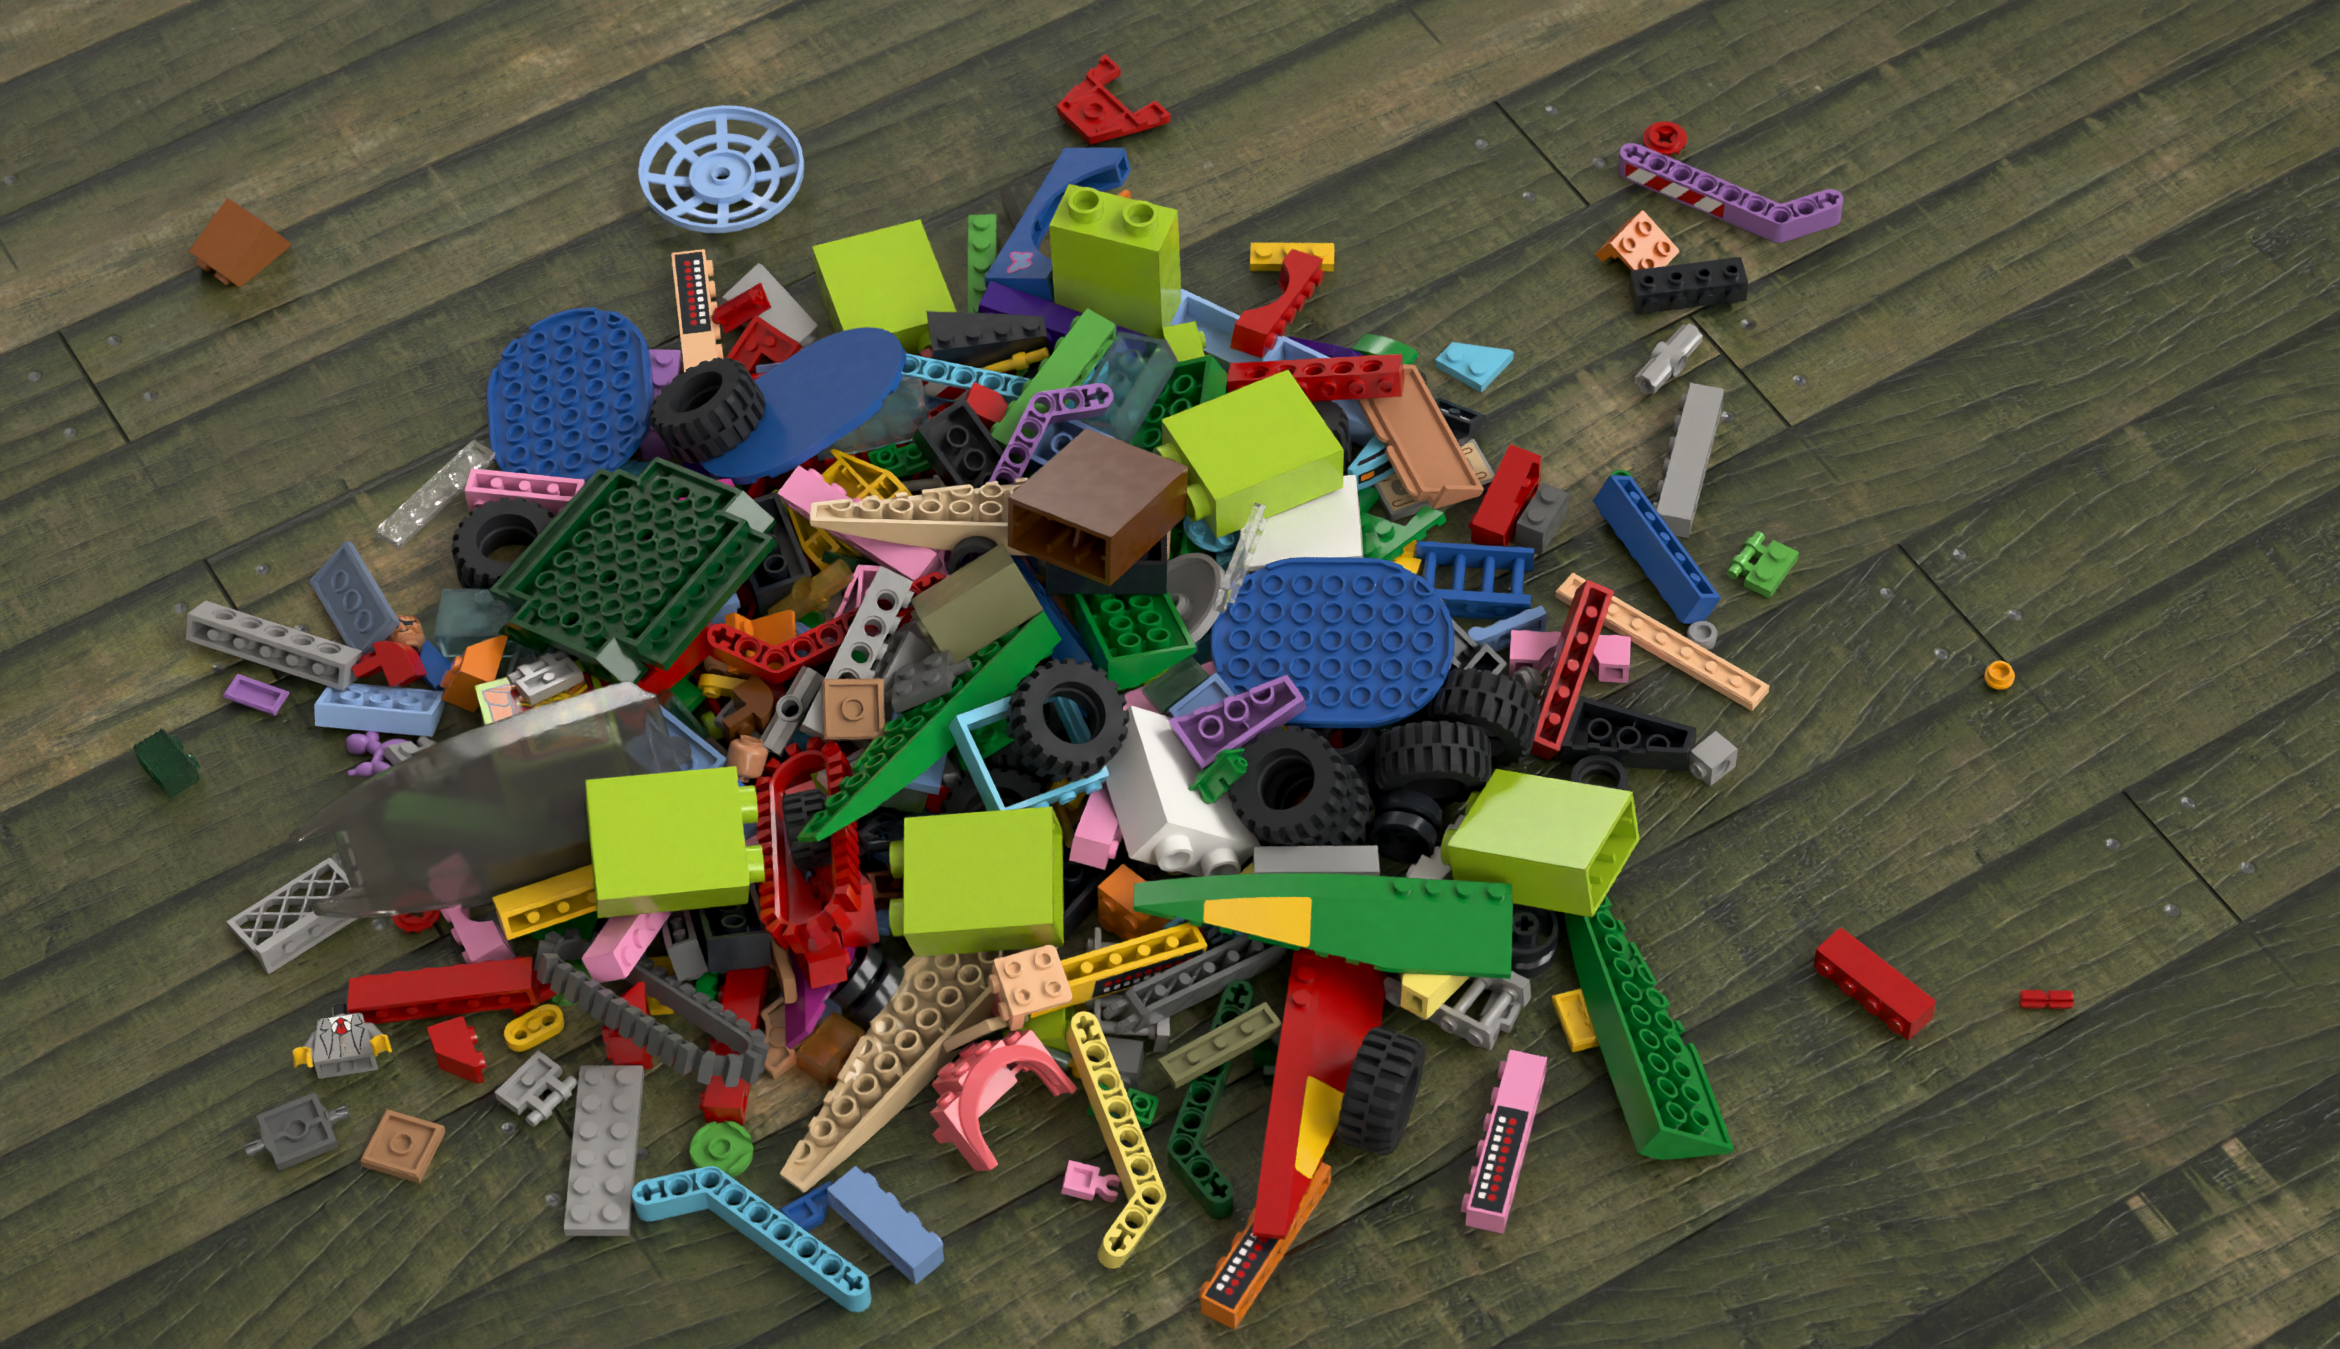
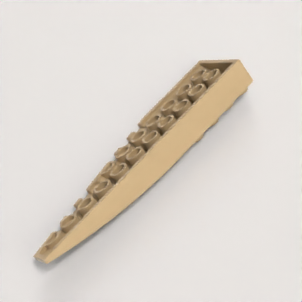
M1027 478L1015 479V485H999L998 481L986 482L981 488H973L972 485L967 484L922 490V495L908 496L907 492L895 493V498L880 500L877 495L865 496V499L855 503L849 498L811 503L810 526L869 539L943 550H953L955 545L964 538L983 536L995 541L998 545L1003 543L1009 555L1031 556L1008 547V497L1028 480ZM1171 530L1167 533V560H1169Z
M1036 948L922 957L914 955L903 966L905 975L897 991L883 1010L870 1021L871 1027L865 1036H861L839 1073L837 1084L832 1091L829 1090L823 1100L824 1106L818 1116H814L808 1125L809 1131L805 1138L796 1145L780 1172V1176L805 1193L877 1133L938 1075L937 1072L943 1066L948 1064L961 1051V1049L946 1053L942 1042L994 1016L992 1011L997 993H992L988 981V975L992 974L993 961Z

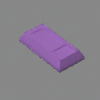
M237 674L223 694V698L275 716L290 693L289 691Z

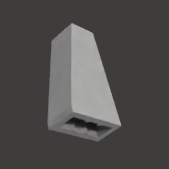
M760 263L722 297L724 304L758 283H762L771 309L760 314V318L802 345L800 351L820 340L818 325ZM750 321L746 322L742 326L746 328Z

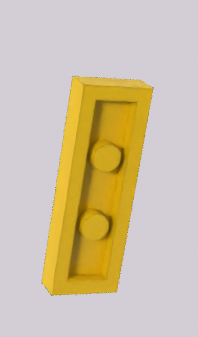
M1251 243L1250 271H1281L1282 262L1292 248L1322 258L1321 270L1334 271V243Z

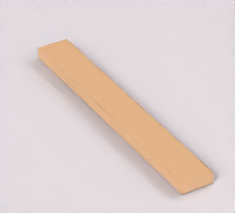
M1572 573L1556 590L1555 598L1571 606L1576 589L1586 580ZM1612 597L1603 623L1607 628L1621 636L1631 637L1633 643L1751 711L1768 694L1770 686L1620 599Z

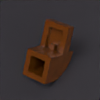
M755 674L732 689L734 708L737 711L722 720L724 737L729 743L734 739H740L741 735L750 736L756 730L763 735L775 714L772 692Z

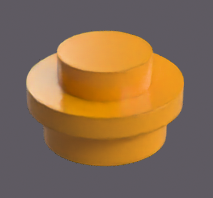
M2004 661L1993 662L1986 668L1984 674L1987 685L1998 690L2009 688L2015 678L2012 667Z

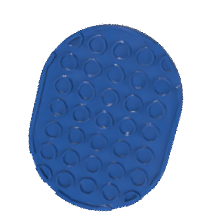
M595 307L570 309L548 316L529 327L530 331L518 340L514 339L502 352V358L496 369L493 368L487 386L490 447L495 461L503 472L583 479L586 483L599 468L613 472L623 465L636 452L650 429L651 407L654 405L655 400L650 351L639 328L630 322L626 316L612 310L607 312L597 310Z
M873 327L842 331L807 346L754 380L765 399L764 416L762 420H759V426L755 431H751L749 437L744 442L741 441L737 444V447L732 451L728 450L721 457L710 458V461L701 462L706 472L715 480L731 479L737 485L753 484L757 482L758 478L767 475L770 478H774L796 468L864 424L883 407L882 401L888 394H894L903 378L901 372L903 367H906L907 360L905 350L898 338L887 330Z
M1295 557L1268 563L1266 567L1252 574H1247L1232 587L1211 630V654L1215 671L1234 695L1237 696L1248 692L1253 687L1288 675L1305 699L1307 709L1282 726H1299L1302 728H1374L1389 725L1411 716L1424 707L1444 684L1452 665L1455 646L1452 619L1447 606H1445L1437 594L1436 589L1422 576H1417L1403 568L1402 565L1377 558Z

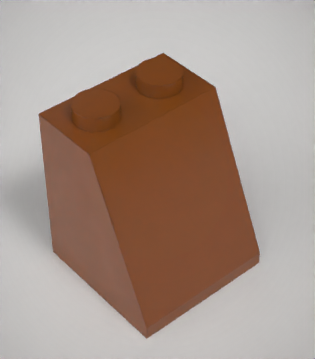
M227 198L188 252L197 258L194 263L206 272L213 269L216 271L213 276L225 285L232 282L240 288L286 251L291 243L265 222Z

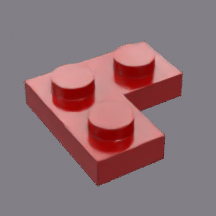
M755 314L726 358L741 362L749 374H753L756 365H759L765 355L774 362L781 363L798 353L802 345Z

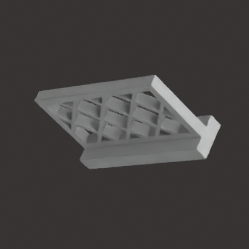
M329 857L227 921L229 929L256 956L262 968L269 975L372 910L365 888L359 882L355 884ZM331 870L333 872L332 880H318L319 876ZM298 889H308L306 896H293V893ZM315 889H328L327 896L313 895ZM336 889H347L341 894L334 896ZM273 905H282L280 912H267V909ZM289 905H303L301 912H287ZM310 905H321L312 912H308ZM247 921H256L254 929H241L239 926ZM263 921H277L274 929H261ZM284 921H296L282 929ZM258 937H270L258 946L256 945Z

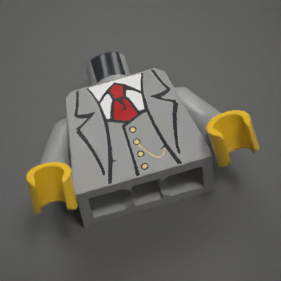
M337 1004L332 1007V1017L320 1019L317 1023V1030L311 1033L305 1045L292 1051L294 1067L300 1064H307L308 1067H313L314 1062L318 1079L378 1070L376 1061L378 1053L384 1051L391 1053L392 1048L388 1036L383 1034L373 1023H365L361 1013L349 1014L347 1004Z

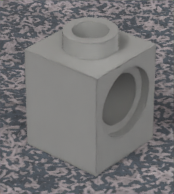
M1715 731L1690 751L1688 769H1690L1694 777L1699 780L1702 779L1706 784L1712 786L1736 767L1738 749Z

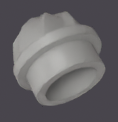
M1528 666L1521 667L1512 676V682L1517 681L1523 686L1524 690L1528 689L1533 695L1543 685L1541 673L1537 669Z

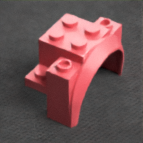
M1031 1029L1011 1031L1002 1040H985L981 1043L971 1042L959 1052L960 1058L954 1063L946 1064L937 1072L939 1077L931 1084L941 1096L936 1101L938 1106L930 1112L940 1126L932 1135L939 1144L953 1142L975 1172L990 1171L998 1163L983 1139L978 1118L1018 1081L1015 1075L1021 1069L1024 1072L1032 1070L1038 1075L1054 1097H1058L1062 1093L1073 1094L1077 1087L1059 1067Z

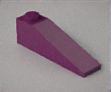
M857 947L846 948L850 956V962L855 955ZM789 949L787 954L795 976L798 999L794 1003L785 1004L786 1047L791 1050L811 1034L826 1008L823 1002L829 997L831 992L836 990L840 982L811 989Z

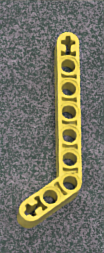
M1085 1011L1075 1014L1066 1032V1042L1129 1201L1106 1233L1098 1250L1100 1263L1109 1269H1116L1124 1264L1159 1214L1165 1202L1166 1193L1099 1021L1092 1013ZM1087 1056H1095L1100 1062H1092ZM1098 1084H1105L1111 1090H1102ZM1109 1112L1118 1113L1121 1119L1113 1118ZM1120 1140L1129 1141L1133 1147H1125L1121 1144ZM1131 1169H1139L1143 1172L1144 1176L1135 1175ZM1142 1198H1151L1155 1205L1145 1203ZM1125 1222H1134L1138 1229L1129 1228ZM1119 1239L1122 1245L1115 1252L1112 1249Z

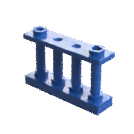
M1417 541L1416 558L1421 559V564H1424L1423 578L1433 587L1436 565L1454 566L1452 590L1436 589L1437 594L1444 600V604L1447 606L1451 617L1506 620L1519 615L1524 610L1530 609L1531 595L1523 594L1524 571H1533V548ZM1465 567L1483 568L1481 592L1463 591ZM1495 569L1512 570L1511 594L1493 593Z

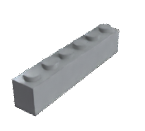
M1690 383L1688 394L1682 393L1679 410H1682L1683 413L1676 416L1674 432H1677L1676 437L1671 436L1668 453L1671 454V458H1665L1662 475L1666 476L1665 481L1659 480L1656 497H1660L1659 503H1653V507L1675 536L1689 538L1723 407L1724 389Z

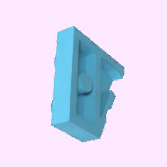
M1452 342L1435 359V367L1482 393L1513 360L1514 352L1506 349Z

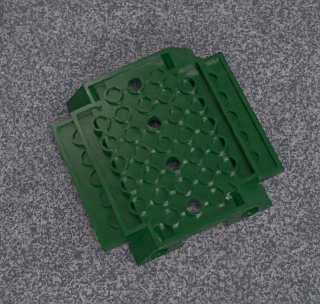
M657 456L638 476L618 468L613 473L599 468L490 589L493 598L518 608L498 633L507 636L509 640L542 654L550 645L578 657L586 673L630 691L648 671L646 665L642 662L667 672L777 544L774 538L767 535V533L776 524V521L743 490ZM607 580H613L610 583L604 584ZM570 622H576L573 625L567 626Z

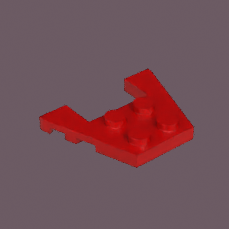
M1106 54L1099 59V64L1095 69L1091 68L1086 73V79L1079 86L1075 85L1056 106L1057 114L1089 145L1171 122L1170 113L1156 100L1132 113L1104 87L1105 84L1121 76V68Z

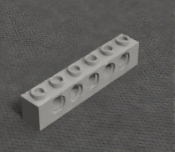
M880 565L825 679H840L843 677L849 679L873 678L875 671L870 668L875 659L881 661L888 645L883 642L888 633L894 635L901 621V618L896 617L900 607L907 608L914 592L909 590L913 581ZM877 600H889L892 604V609L888 611L882 610L878 606ZM867 625L876 626L879 630V635L876 637L867 635L864 627ZM860 651L864 653L867 661L857 663L852 659L851 653ZM820 687L799 731L811 737H820L823 741L822 688Z
M204 601L187 614L186 640L342 691L358 679L355 677L352 666L360 663L359 658L362 657L361 650L209 601Z

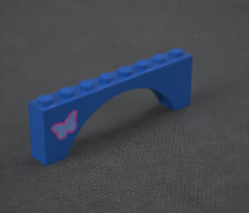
M1064 148L1049 174L1045 177L1041 187L1036 192L1030 205L1026 208L1019 223L1016 224L1014 231L1006 241L1000 254L996 257L992 267L986 273L985 287L987 288L990 281L1053 302L1052 260L1039 252L1040 243L1049 229V224L1068 184L1090 187L1101 192L1122 187L1131 171L1125 148Z

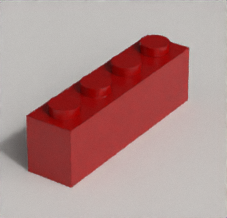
M1842 927L1816 948L1814 967L1818 973L1837 984L1844 994L1855 998L1864 1006L1868 1013L1876 1015L1883 1020L1894 1033L1902 1035L1909 1041L1933 1019L1936 1000Z

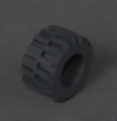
M821 788L783 796L782 811L787 839L794 865L799 871L832 864L830 835L819 842H799L797 836L817 812L826 810L824 802L827 798Z

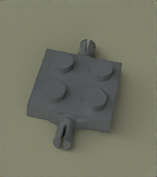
M947 650L940 654L933 653L926 657L925 660L913 665L906 664L894 674L893 687L889 691L884 692V705L891 703L895 712L900 713L951 692L954 679L960 674L973 670L971 661L966 658L954 664V658L950 651Z
M315 1092L256 1115L261 1129V1138L243 1144L248 1157L266 1150L273 1157L276 1167L280 1171L338 1148L332 1123L350 1117L346 1104L327 1111L321 1105Z

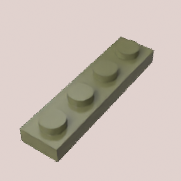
M1264 1002L1158 1060L1159 1068L1173 1087L1177 1089L1280 1033L1282 1023L1268 1004Z

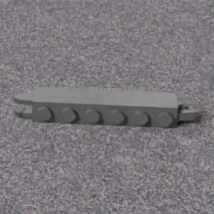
M1243 934L1131 987L1125 992L1121 1000L1106 1007L1102 1015L1106 1020L1118 1015L1122 1016L1123 1020L1113 1027L1117 1035L1130 1030L1136 1033L1224 991L1227 985L1234 980H1247L1278 965L1283 956L1288 954L1289 950L1285 947L1248 939V934Z

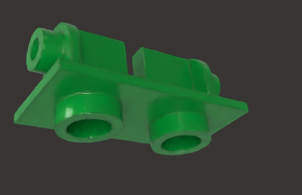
M1227 748L1220 751L1214 757L1215 762L1196 775V781L1188 790H1200L1202 793L1201 800L1204 803H1215L1228 790L1223 779L1230 786L1246 772L1248 763L1244 758L1239 757L1245 749L1230 750Z

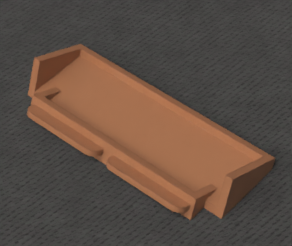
M1403 364L1405 381L1402 397L1356 399L1376 437L1384 443L1386 447L1385 453L1404 489L1413 497L1415 502L1428 499L1431 507L1437 509L1481 496L1484 489L1415 365Z

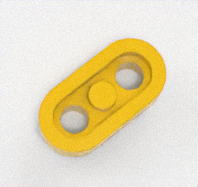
M701 674L698 688L703 691L702 694L706 697L719 699L721 695L732 697L731 699L733 700L732 689L746 680L714 674Z
M545 1004L511 1021L504 1030L507 1046L513 1051L523 1052L559 1034L565 1024L561 1009L552 1004ZM552 1022L551 1025L545 1026L546 1023ZM519 1037H526L524 1039L517 1040Z

